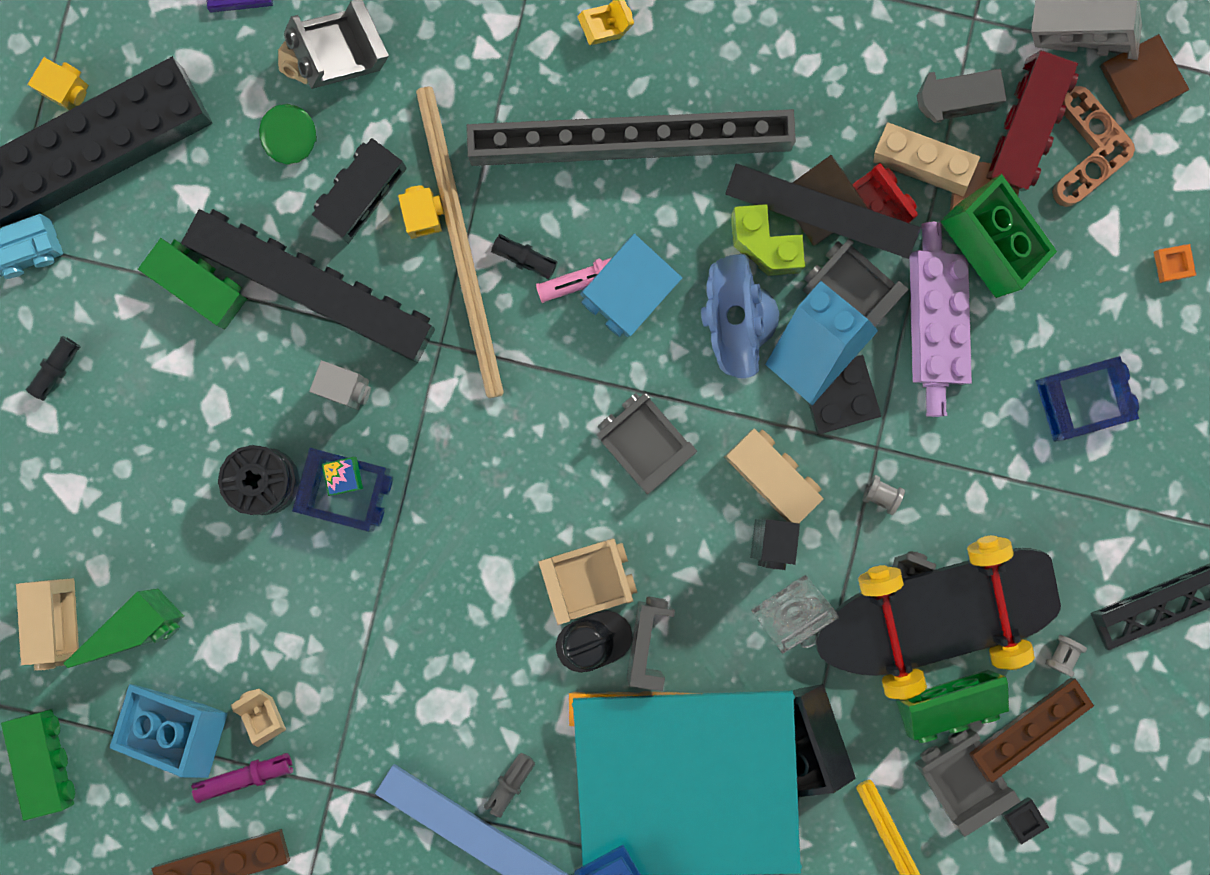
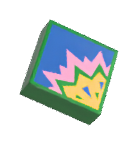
M357 457L322 464L328 496L363 489Z

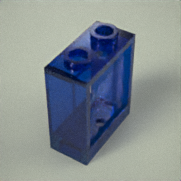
M1121 356L1035 380L1054 442L1139 419V402L1136 395L1131 392L1128 383L1130 372L1127 365L1122 362ZM1107 368L1121 415L1074 428L1060 381Z
M309 448L292 512L368 532L374 531L375 526L380 527L385 508L381 507L384 494L389 495L393 483V476L389 475L391 469L357 460L359 469L378 474L365 521L314 507L323 475L322 464L326 463V460L332 462L348 457Z

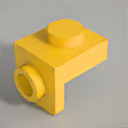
M612 0L609 5L582 10L577 16L589 45L620 39L634 25L632 12L625 0Z

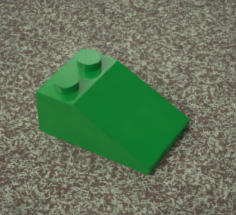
M158 588L138 591L63 664L67 668H71L147 643H157L162 638L167 640L179 630L180 626L177 623L184 615Z

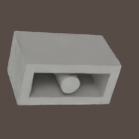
M321 360L309 392L359 410L360 404H366L371 387L368 386L369 380L362 375Z

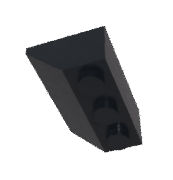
M824 684L793 690L795 696L794 723L798 797L835 793L855 780L856 777Z

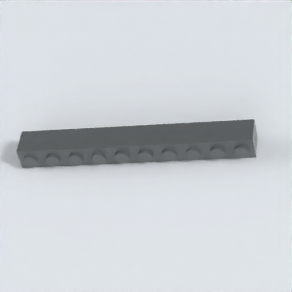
M794 109L467 124L468 158L471 166L791 152L796 142Z

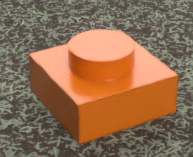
M1190 244L1154 251L1160 283L1196 276Z

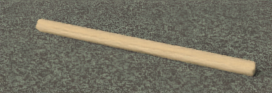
M430 86L422 87L416 91L483 384L486 396L488 398L502 396L504 392L433 88Z

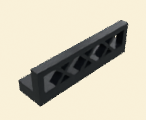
M1208 563L1090 613L1105 649L1111 650L1210 608V598L1204 601L1194 597L1197 589L1210 584V564ZM1181 596L1186 598L1181 611L1173 613L1165 609L1167 602ZM1192 601H1195V602L1198 603V604H1195V605L1191 606ZM1150 609L1156 610L1150 624L1144 626L1135 622L1138 614ZM1163 613L1169 615L1161 619ZM1121 621L1126 622L1122 636L1111 639L1107 627ZM1133 625L1138 627V629L1131 631Z

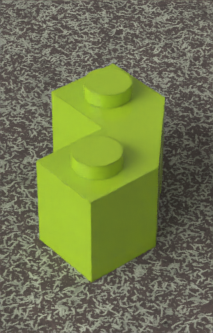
M767 205L734 207L731 214L733 246L740 253L749 256L767 276L800 274L805 268L803 235L770 237Z

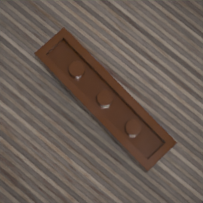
M1069 678L971 751L969 755L986 781L993 783L1093 708L1094 704L1076 678Z
M278 829L158 864L151 869L153 875H250L287 864L290 861L283 831Z

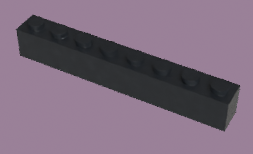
M201 209L197 211L181 244L416 363L419 362L435 331L434 327L428 324L430 321L429 317L416 310H413L411 315L400 310L402 304L384 295L382 300L372 296L373 289L358 281H355L353 286L342 281L344 275L330 267H326L325 271L313 266L316 261L300 252L295 257L285 252L287 246L272 238L265 242L256 237L258 232L242 223L237 228L227 223L230 219L229 217L214 209H211L210 213Z

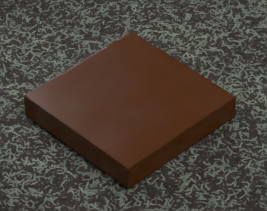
M1160 34L1140 43L1138 60L1127 59L1128 53L1123 52L1099 66L1129 122L1190 90Z

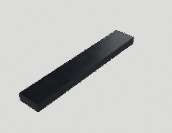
M737 163L725 195L754 205H767L768 210L907 259L911 256L921 227Z

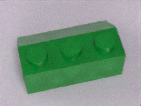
M1002 174L959 202L940 221L995 298L1022 290L1057 252Z
M985 670L926 688L924 692L908 700L896 699L907 736L914 741L918 740L919 743H925L937 739L938 733L947 730L950 733H958L969 729L968 724L976 721H981L982 724L999 720V714L1009 712L1008 681L1006 676Z

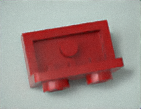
M881 163L874 166L869 173L853 183V186L870 210L908 223L918 216L915 201L909 194L902 193L897 186L898 180L895 174L888 167L884 168Z

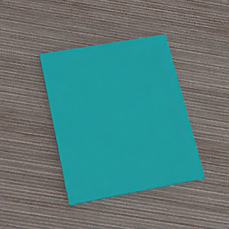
M793 690L573 698L572 707L574 711L583 866L624 845L641 875L801 873L794 723L795 696Z

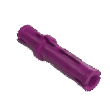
M288 753L264 761L257 759L251 761L250 765L194 782L191 788L197 790H192L193 798L199 804L211 798L252 785H257V787L263 786L268 780L292 774L293 768L288 767L293 766L292 760Z

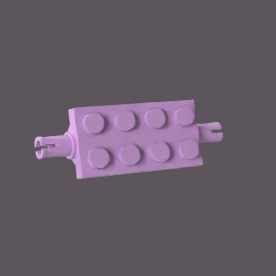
M926 222L921 224L923 251H914L910 256L913 383H923V388H926V417L947 416L946 387H949V384H972L968 260L964 255L949 254L942 251V224L940 222Z

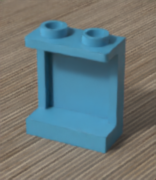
M633 234L579 294L584 298L581 303L591 313L596 315L600 312L608 320L605 325L618 337L622 334L629 337L678 284L682 277L636 234Z

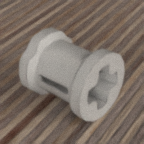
M874 475L864 492L862 501L866 503L871 501L887 509V513L893 515L902 502L905 489L901 487L896 489L880 481V477Z
M1059 635L1058 640L1060 643L1052 658L1047 659L1045 664L1073 678L1075 674L1073 668L1081 653H1085L1087 648L1068 637Z

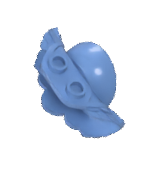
M744 254L730 255L720 258L711 264L707 281L708 301L706 307L701 309L703 326H709L711 331L712 348L719 368L726 375L737 378H749L755 376L759 371V348L773 336L778 326L779 310L776 301L770 293L762 289L759 284H754L751 266L749 265V256ZM734 306H740L745 311V319L738 325L731 324L727 318L728 311Z

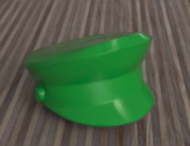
M290 104L276 105L267 111L261 120L259 136L262 147L267 155L276 162L287 165L299 163L308 157L314 147V143L317 142L313 120L306 111L298 106Z

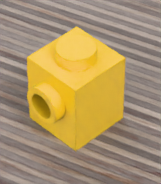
M43 57L27 84L39 94L67 110L82 104L86 97V89L89 86L79 77L82 72L66 62L59 66Z
M422 185L413 186L405 189L404 194L398 195L406 231L411 239L442 232L439 215H444L439 195H433L430 187L424 189Z

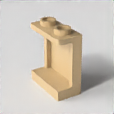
M612 538L539 561L557 625L624 603L634 602L632 594L638 592L632 574L626 576L622 563L628 562L623 543L616 544L615 539Z

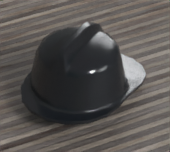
M602 611L574 621L562 629L556 642L557 656L561 663L571 671L580 673L593 671L617 661L627 653L632 642L631 627L627 620L616 612Z

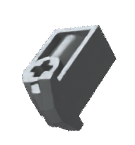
M1001 68L937 80L935 72H930L926 75L917 94L918 107L934 123H940L944 119L996 111L1006 101Z

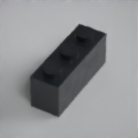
M373 138L367 144L362 143L353 155L355 160L347 169L343 168L340 170L333 181L335 185L330 192L322 194L314 204L315 211L312 215L348 244L407 169L401 159Z
M755 519L750 558L757 559L758 566L771 569L786 570V564L795 565L800 523Z

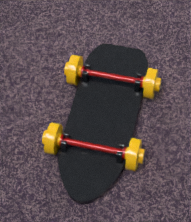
M990 535L981 537L968 546V561L902 578L901 570L895 567L885 565L872 567L858 578L861 592L842 603L823 623L815 638V647L819 656L826 663L838 669L860 675H885L882 678L885 695L888 698L900 700L914 698L927 688L924 672L916 669L917 667L990 648L989 654L994 667L1007 670L1020 669L1030 664L1035 658L1032 643L1023 638L1045 628L1057 617L1061 610L1052 559L1041 550L1032 548L1012 549L1009 539Z

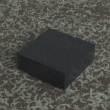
M1029 797L1001 814L1021 845L1049 828L1033 800Z

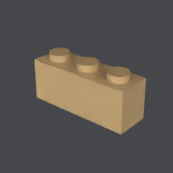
M887 122L875 150L873 163H881L883 167H888L891 170L964 197L980 156Z
M754 428L724 458L787 522L800 523L824 499L819 494L822 489L812 478L807 476L804 479L796 471L799 466L788 454L784 453L781 456L772 447L776 443L764 430L758 432Z

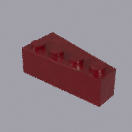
M1042 50L1026 58L1023 69L1027 70L1028 74L1026 73L1021 82L1019 81L1014 95L1019 100L1017 105L1014 104L1007 113L1004 129L1008 130L1006 136L1001 135L997 142L990 162L991 166L986 177L987 179L992 180L1002 174L1010 186L1019 191L1029 190L1030 186H1035L1041 174V168L1038 167L1041 157L1048 154L1054 137L1050 136L1054 124H1059L1064 116L1066 105H1063L1065 96L1067 92L1071 93L1077 83L1079 74L1075 73L1078 63Z

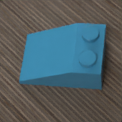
M820 281L798 306L765 365L813 405L878 330L864 315Z
M129 684L110 749L179 777L208 778L228 713L198 702Z

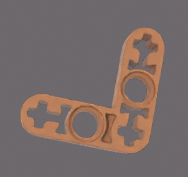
M1075 86L1071 93L1067 92L1063 101V105H1066L1064 116L1093 148L1094 152L1054 185L1052 190L1055 202L1064 207L1072 206L1081 201L1133 157L1135 151L1134 143L1095 96L1082 86ZM1077 97L1081 98L1082 102L1079 106L1073 108L1070 104L1072 100ZM1091 109L1093 112L1082 120L1080 116ZM1096 118L1103 122L1105 127L1103 134L1097 135L1090 130L1089 122L1091 119ZM1122 146L1123 151L1120 153L1121 155H1117L1109 162L1104 158L1115 149L1114 147ZM1088 163H1095L1100 167L1101 176L1099 179H1092L1086 174L1085 168ZM1079 179L1082 185L1073 191V196L1069 195L1066 197L1063 194L1066 187H1069Z

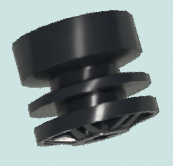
M256 445L238 448L228 455L220 467L218 477L220 494L228 506L239 513L250 515H270L281 512L291 505L298 493L300 483L298 469L288 455L277 449ZM253 474L261 475L262 479L257 482L258 486H251L250 481L254 479Z

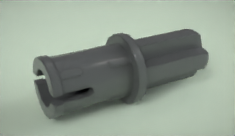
M524 753L518 754L504 777L500 776L498 778V786L484 804L486 810L492 809L490 811L492 815L501 818L515 794L519 795L521 793V785L535 766V762L531 757Z

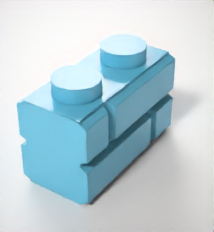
M38 214L0 228V276H4L5 279L15 278L23 275V269L33 265L36 268L49 266L55 262V257L63 255L61 245L56 237L54 225L49 218Z

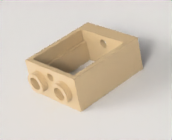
M74 578L16 584L21 665L34 664V670L54 669L56 666H64L63 663L79 649Z

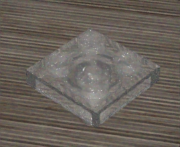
M806 575L792 582L789 586L764 600L751 610L782 654L798 644L803 648L814 646L817 636L816 632L839 618L834 608Z

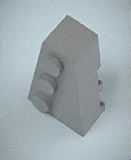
M1036 0L1031 30L1034 45L1038 48L1076 52L1078 47L1097 49V55L1107 56L1108 51L1128 53L1127 59L1138 60L1142 30L1139 0Z

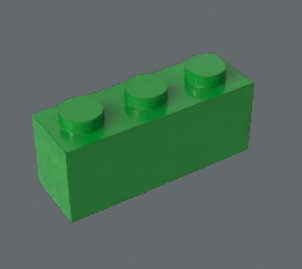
M160 238L138 270L216 326L225 330L247 301V298L239 293L243 287L227 276L223 281L213 274L216 271L215 267L202 258L195 262L187 256L191 250L174 239L170 244Z
M49 709L2 722L1 727L23 821L60 812L74 805L75 788L73 782L68 779L66 771L68 757L65 749L61 748L58 736L60 734V723L53 714V710Z

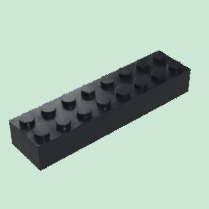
M172 56L1 146L0 228L42 214L213 124L184 68Z

